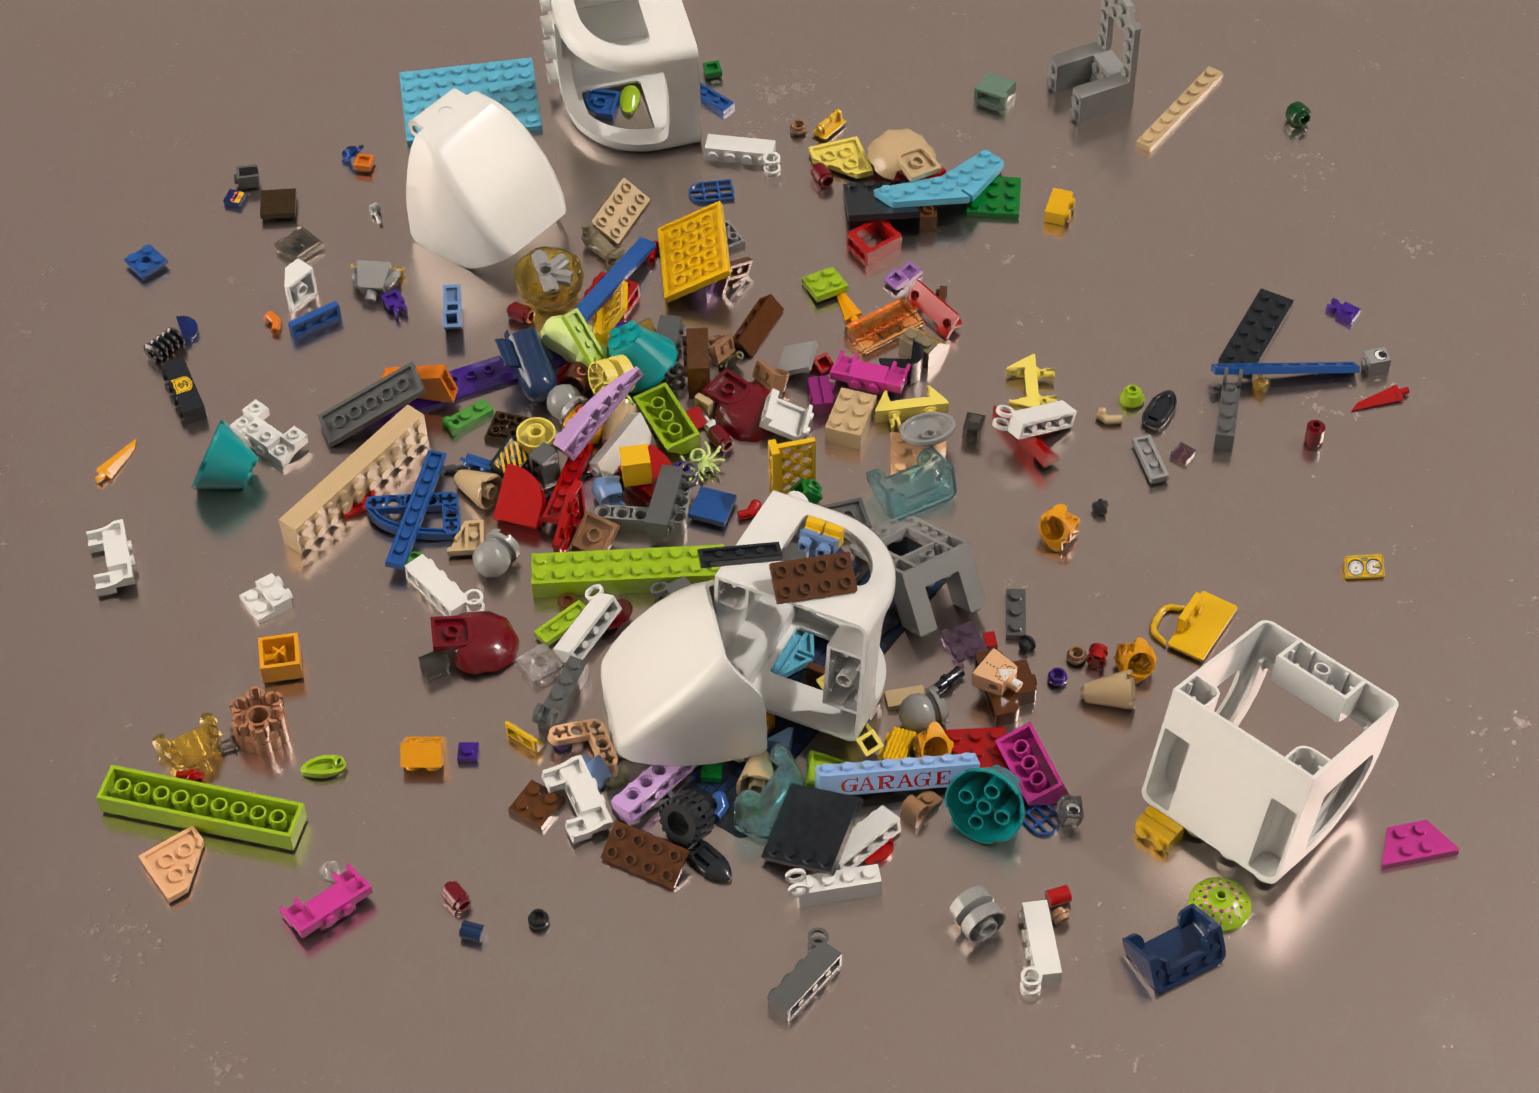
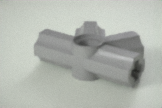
M541 249L531 254V259L538 276V283L542 287L545 298L551 300L560 295L558 285L569 287L572 285L574 272L565 270L570 266V261L563 253L558 254L549 261L546 251Z

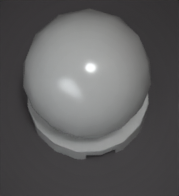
M570 384L557 385L547 396V409L563 425L569 413L578 405L586 404L589 399L582 396L579 390Z
M492 529L486 535V541L478 545L473 553V565L477 572L485 577H499L508 570L510 563L517 560L521 555L518 551L520 546L510 534L505 536L499 533L500 529Z
M936 686L926 688L925 695L921 693L911 694L902 700L898 709L899 720L908 731L911 730L916 733L926 731L928 725L934 721L940 725L949 723L946 719L949 717L948 707L945 699H940L936 693L939 692Z

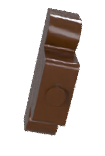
M992 649L975 652V668L980 665ZM1025 659L1013 661L1017 666L1016 679L1023 682L1018 692L1008 688L1002 696H998L983 690L995 727L1015 723L1019 719L1020 705L1036 701V676L1031 673L1028 662Z

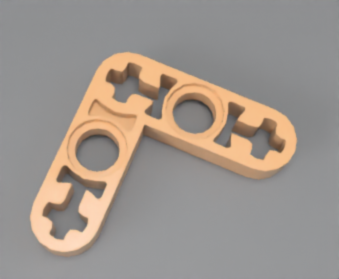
M599 719L566 723L550 728L547 737L550 744L562 746L589 741L594 756L600 755L609 771L615 769L618 757L607 730ZM577 729L581 732V735H574L571 733V730ZM603 742L606 744V747L600 748L596 743Z

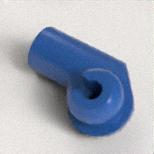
M723 791L714 792L712 795V799H715L714 802L717 803V808L712 814L716 820H720L729 808L727 795Z

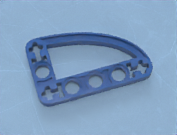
M435 492L431 500L436 501V503L429 505L426 512L442 511L443 528L420 527L416 539L454 540L455 535L460 531L458 495L454 492ZM411 494L370 496L365 501L366 513L369 519L380 528L396 534L400 523L389 520L382 515L404 513ZM390 502L398 503L395 507H391L388 504ZM449 513L456 515L454 518L446 517ZM450 525L454 526L453 532H450Z

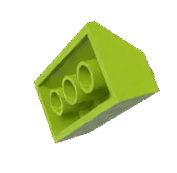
M666 382L633 397V400L667 452L685 455L693 449L701 448L700 433Z

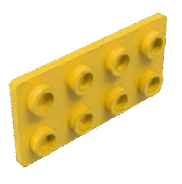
M1202 591L1201 594L1195 592L1178 617L1177 628L1168 642V647L1203 662L1237 611V606L1208 592Z

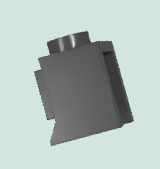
M257 164L236 167L237 174H234V182L238 184L239 189L254 187L260 189V176Z

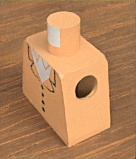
M994 648L972 673L973 686L998 696H1002L1008 688L1018 692L1023 682L1016 679L1017 666Z

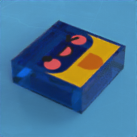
M230 189L223 200L224 205L240 208L247 197L246 192Z

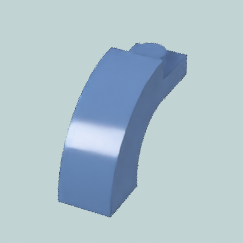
M461 284L443 285V329H462Z

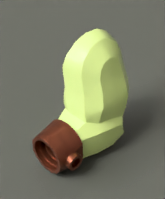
M563 315L552 316L545 322L541 330V339L547 348L571 363L563 377V383L574 386L583 395L590 388L588 380L589 364L562 321L561 317ZM588 324L589 328L593 333V327ZM598 341L605 355L609 358L608 347Z

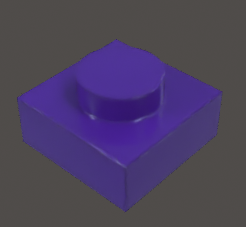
M459 742L458 763L478 764L479 742Z

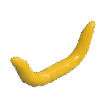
M1175 604L1163 605L1154 615L1150 624V633L1163 646H1166L1167 643L1165 638L1158 632L1157 626L1164 613L1168 611H1182L1186 606Z

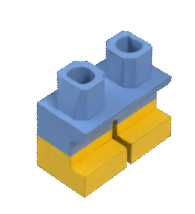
M809 515L805 527L800 530L798 551L806 553L810 549L815 551L816 556L835 554L844 543L845 527L830 522L826 524L825 520Z

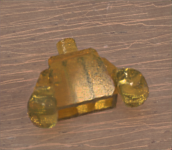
M209 712L201 714L200 727L173 738L170 742L164 734H157L152 740L155 751L166 756L180 767L191 769L197 766L198 770H201L204 774L211 772L212 769L208 760L214 758L215 753L218 751L220 739L217 731L216 717Z

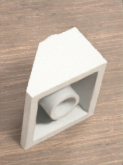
M299 258L285 268L284 287L290 312L295 311L318 293L313 268Z

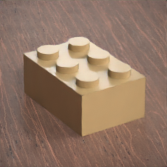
M841 387L825 426V442L861 450L875 415L877 395Z

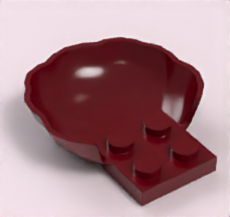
M726 368L702 389L703 395L718 404L714 414L716 425H721L733 439L737 441L758 442L765 437L775 434L759 427L766 398L771 392L763 385L756 382H747Z
M491 611L465 612L455 616L430 617L433 652L456 651V666L462 671L471 674L499 671L515 661L520 641L507 617Z

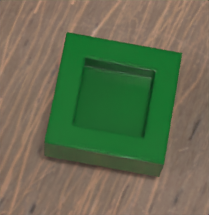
M719 60L702 63L706 79L722 76Z
M723 762L702 765L701 782L721 783Z

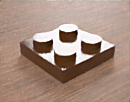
M531 779L510 805L508 811L513 816L543 831L566 801L564 796L556 792L549 793L545 786Z

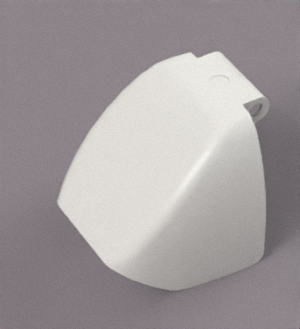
M452 89L408 122L409 129L415 136V139L411 146L407 168V213L411 235L424 248L465 268L484 267L511 257L566 213L562 189L546 155L524 125L511 111L499 102L477 91L465 95L457 89Z
M715 580L691 584L655 603L637 617L618 636L604 656L601 665L603 698L609 729L618 757L650 765L695 766L752 757L766 751L767 725L765 703L761 693L736 670L725 654L714 611Z

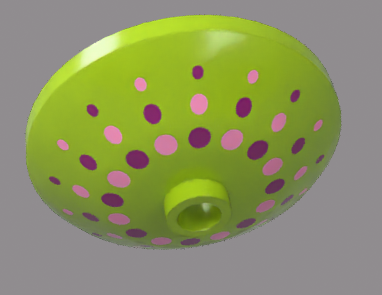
M1211 877L1204 879L1192 888L1188 898V905L1194 903L1221 925L1223 933L1241 928L1248 921L1251 914L1252 904L1249 894L1239 883L1228 878Z

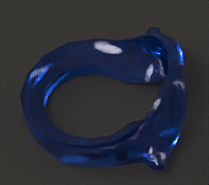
M364 145L348 146L343 150L342 163L347 162L364 148Z

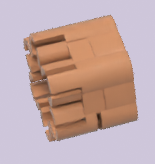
M259 686L250 687V691L247 690L245 693L246 699L243 696L236 697L238 706H236L234 699L230 701L231 724L237 746L240 750L260 756H267L289 741L288 718L281 693H276V700L274 691L265 694L264 689H259Z

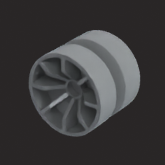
M975 886L964 891L952 902L949 908L950 915L961 926L962 932L972 943L981 942L994 935L1006 920V915L999 905L994 902L993 897L984 886Z

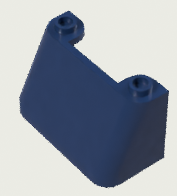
M1194 903L1184 907L1178 913L1177 927L1145 943L1143 937L1136 933L1122 939L1127 954L1151 987L1158 992H1165L1223 962L1226 957V947L1221 925Z

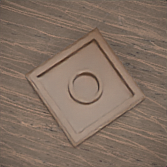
M586 510L570 545L582 551L610 550L620 525Z

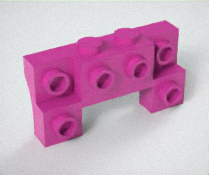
M841 350L830 370V379L848 383V388L881 395L887 390L901 394L911 374V364H907L906 369L897 367V362L893 361L889 371L888 366L859 361L858 353H855L853 358L845 356V350Z
M350 863L346 864L347 871L339 876L336 872L332 874L333 881L336 884L306 902L305 906L295 897L293 899L294 905L287 909L283 905L279 907L281 916L291 928H295L302 938L318 928L323 931L333 926L336 921L350 915L357 909L356 903L373 893L369 882L359 875Z

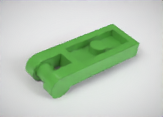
M482 398L451 417H444L441 424L444 428H448V432L452 436H456L495 414L494 408Z

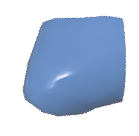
M609 475L594 479L592 493L600 505L626 506L623 499L624 483L621 476Z

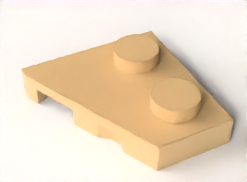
M484 520L464 521L461 530L454 537V543L451 547L447 548V555H473L476 547L484 542Z

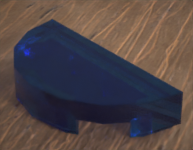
M176 316L185 345L192 343L196 335L199 334L198 324L191 317Z

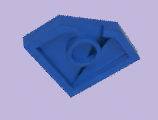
M604 89L586 91L584 103L595 117L613 120L620 101L621 92Z

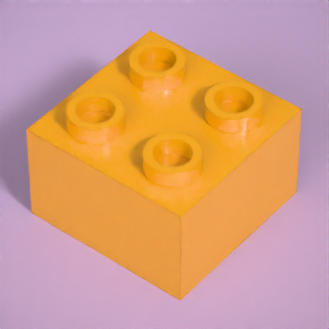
M298 633L258 638L259 662L263 683L303 678L301 646Z

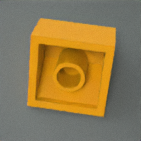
M405 737L400 743L401 768H406L408 771H416L418 768H426L428 771L439 770L444 764L446 737Z

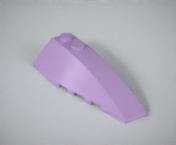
M636 366L599 391L573 418L571 417L566 422V427L562 432L556 434L552 444L574 461L642 377V371Z

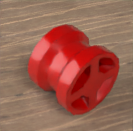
M1100 643L1091 644L1086 658L1087 663L1096 668L1103 667L1106 663L1105 657L1108 656V648Z

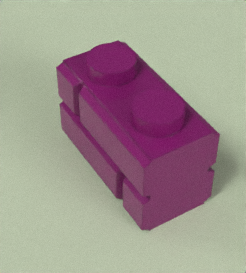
M828 375L808 377L807 391L810 405H813L812 413H814V417L822 416L823 414L830 415L837 399L836 396L832 395L835 392L834 383L830 382Z

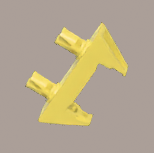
M1035 354L1006 368V377L1016 376V378H1025L1027 397L1017 400L1009 399V407L1013 408L1014 411L1057 401V395L1040 396L1038 392V379H1055L1054 367L1038 368L1036 366Z
M927 385L928 397L895 400L890 402L887 390H885L875 409V424L890 422L891 432H894V426L900 432L901 421L926 412L948 414L949 402L930 385Z

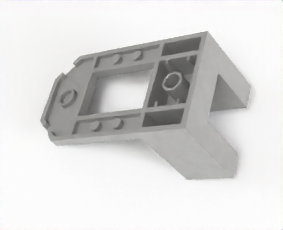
M1100 0L1101 7L1099 10L1100 18L1097 41L1049 56L1047 83L1055 92L1091 81L1073 88L1070 113L1078 123L1133 106L1141 27L1140 23L1135 21L1133 13L1136 12V9L1131 0ZM1114 19L1117 25L1125 32L1122 62L1111 50Z
M916 516L907 517L906 521L898 522L897 518L889 519L870 528L886 547L890 543L903 540V537L907 535L927 543L901 557L889 551L896 575L894 599L904 628L920 637L928 636L932 631L938 629L925 587L933 586L941 579L946 580L953 604L969 612H977L987 605L968 541ZM851 543L849 546L851 554L867 561L862 552Z

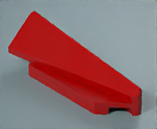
M994 405L993 416L995 418H1004L996 413L997 406ZM1000 410L1004 413H1010L1009 411ZM1008 432L1033 461L1037 459L1044 468L1060 460V457L1050 450L1038 435L1018 440Z

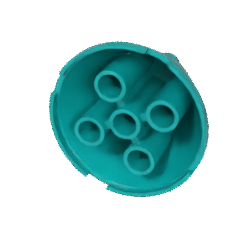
M629 321L627 324L613 328L609 332V357L625 355L630 360L633 368L637 366L643 373L642 377L635 384L633 391L629 393H639L654 387L665 378L664 374L669 368L673 369L677 359V348L668 337L638 325L635 321Z
M220 420L210 446L206 450L191 486L194 490L245 489L250 480L252 470L259 456H256L225 420Z
M999 765L967 769L956 775L947 787L945 806L952 817L950 820L968 838L984 844L1005 842L1015 836L1024 821L1025 808L1020 789V779L1010 770Z

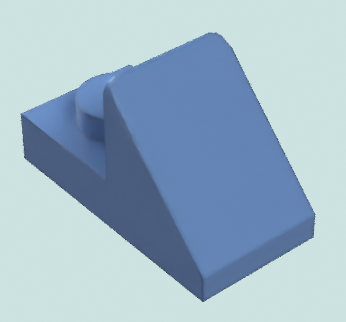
M792 727L767 739L766 751L775 753L774 762H777L778 771L786 772L794 740Z
M584 753L581 756L592 778L596 779L598 791L606 787V778H610L612 775L600 755L592 759Z

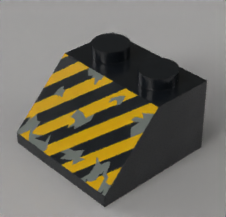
M509 436L490 462L492 473L500 475L501 478L504 477L507 463L522 467L530 473L529 454Z

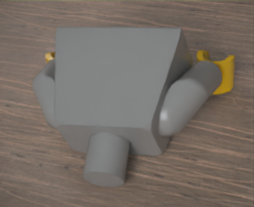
M357 260V266L350 265V278L354 286L359 288L362 294H366L365 301L369 303H375L377 295L385 294L399 278L405 276V267L398 269V265H395L393 271L390 262Z

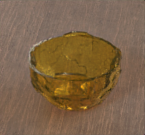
M543 246L535 248L523 256L514 266L513 280L516 283L517 291L521 298L527 304L543 311L564 308L578 296L583 285L584 272L582 271L579 257L559 247ZM541 249L546 251L549 261L558 254L563 253L570 261V266L565 270L574 272L572 285L570 287L558 285V290L543 292L541 285L538 283V276L531 259V254Z

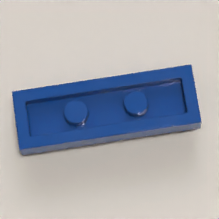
M337 301L288 322L292 338L295 339L341 318L340 307Z

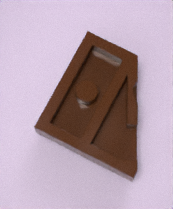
M744 257L730 261L731 276L720 280L717 293L721 296L725 295L728 286L734 287L739 281L747 277L753 259Z

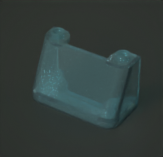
M933 446L920 451L917 456V465L888 477L878 468L866 472L867 481L885 513L890 519L897 518L898 522L949 502L957 493L954 467Z
M776 743L770 752V758L774 762V774L760 794L753 790H745L734 801V829L762 843H767L791 783L805 786V778L790 750L779 743Z

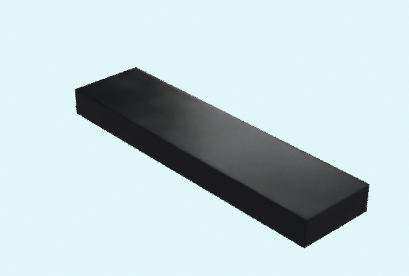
M779 542L697 549L700 568L782 561L783 559Z

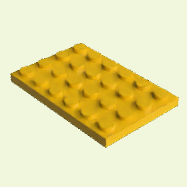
M720 201L657 228L664 298L667 303L731 276L724 210Z

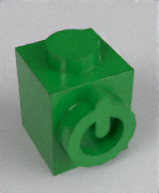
M802 477L790 488V491H798L804 494L810 503L817 504L823 499L821 493L823 488L815 479L811 478L808 480Z

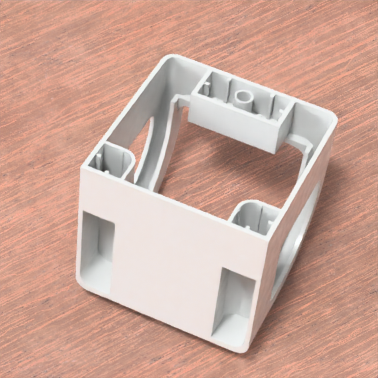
M539 0L542 12L548 11V15L540 16L544 37L550 36L551 38L543 40L545 58L547 61L553 60V63L545 64L549 84L559 83L567 112L581 132L604 146L629 152H649L702 142L699 54L682 0ZM639 83L641 84L654 128L624 129L604 124L588 114L582 94L596 89Z
M774 490L736 545L779 542L783 555L782 561L808 558L809 551L806 553L798 551L800 530L805 527L806 520L810 515L825 520L826 524L830 522L845 527L844 538L851 541L862 552L868 562L871 577L866 584L857 586L858 590L856 593L776 604L769 564L781 561L721 566L715 575L714 611L725 654L736 670L761 693L766 712L847 741H854L858 738L876 708L885 686L886 663L880 648V638L883 620L895 592L896 575L894 563L884 543L861 522L840 512L810 503L801 492L791 491L788 494H784ZM797 630L806 631L829 640L827 644L823 691L770 671Z
M1262 620L1173 689L1142 787V796L1148 804L1186 828L1190 835L1202 839L1220 851L1223 857L1235 861L1253 873L1261 882L1276 883L1328 835L1350 807L1379 757L1399 703L1396 698L1278 624ZM1269 668L1272 669L1269 680L1337 723L1349 716L1361 726L1363 732L1331 760L1308 746H1298L1284 757L1238 726L1254 701ZM1236 672L1226 697L1218 710L1214 712L1220 695L1217 686ZM1333 789V791L1321 807L1324 797L1327 795L1328 792H1330Z

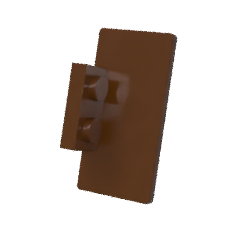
M850 552L769 564L776 604L856 593L858 590Z
M616 820L601 854V859L674 889L688 857L689 850L647 831L634 828Z

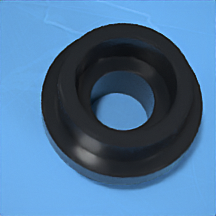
M535 909L528 916V923L533 929H543L549 923V916L544 910Z

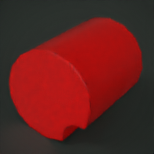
M1067 885L1045 891V898L1050 908L1072 901L1071 892Z

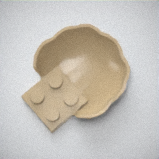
M908 128L886 130L868 145V159L874 166L875 171L884 178L893 180L897 171L902 170L910 182H914L941 171V166L936 161L933 147L927 143L921 134Z

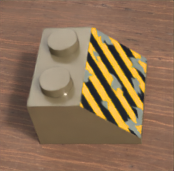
M909 327L899 337V353L911 359L913 339L921 344L924 350L923 366L927 369L949 348V344L917 328Z

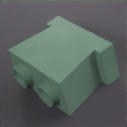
M986 71L981 84H977L974 87V101L1001 110L1006 109L1007 102L1016 94V81Z

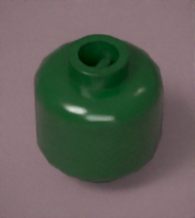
M1300 101L1290 104L1285 113L1287 120L1297 127L1306 125L1311 118L1310 109Z

